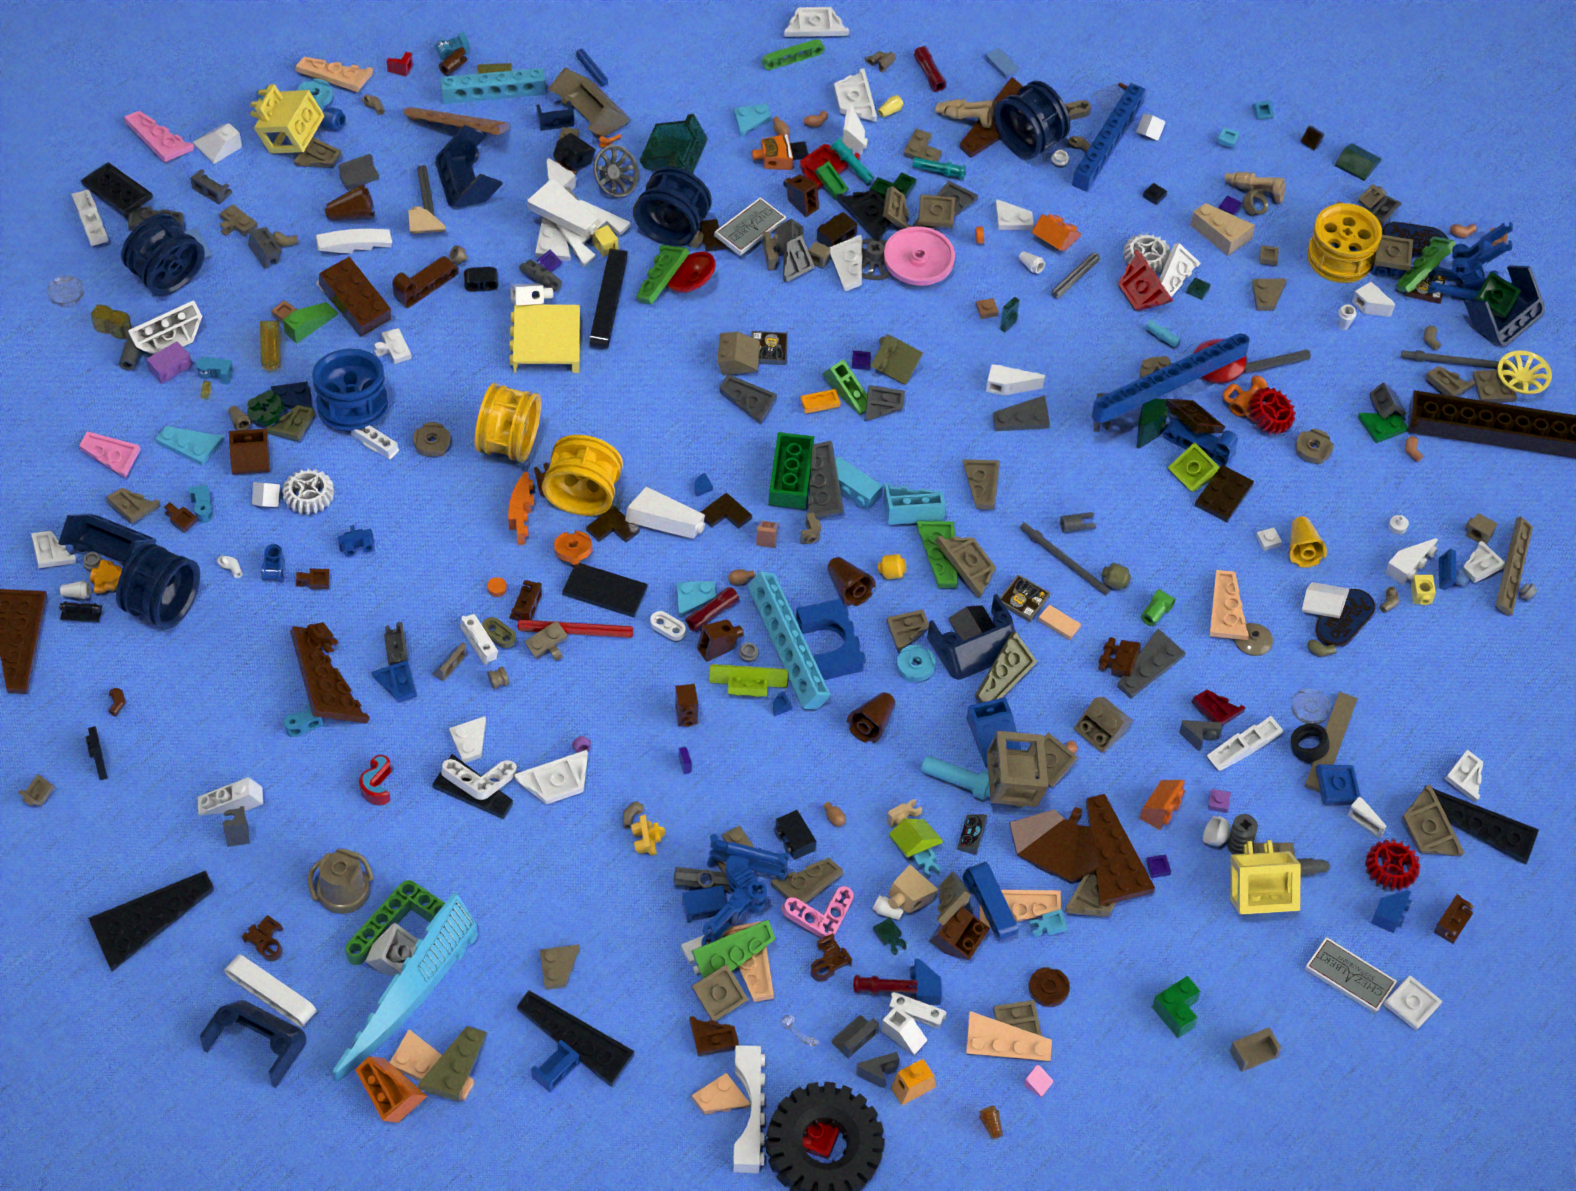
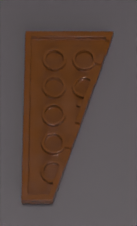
M1011 77L994 100L998 103L1007 96L1017 95L1023 85ZM992 117L990 128L983 127L980 119H978L960 142L959 148L970 158L1001 139L994 123V117Z

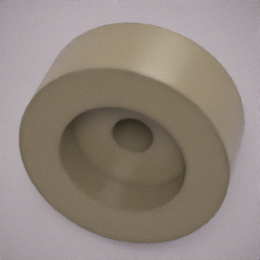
M698 230L694 239L687 245L692 248L700 247L703 244L702 232Z
M455 245L450 251L449 259L458 265L462 261L466 262L468 255L465 254L463 247Z

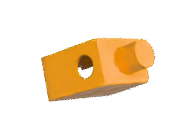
M921 1059L897 1073L891 1090L900 1104L904 1105L936 1088L934 1074L926 1062Z

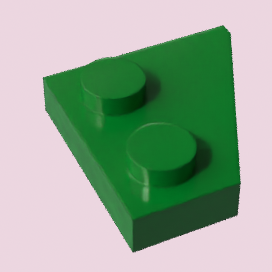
M1359 413L1358 415L1359 421L1375 443L1406 433L1408 430V426L1399 414H1390L1385 419L1380 413Z

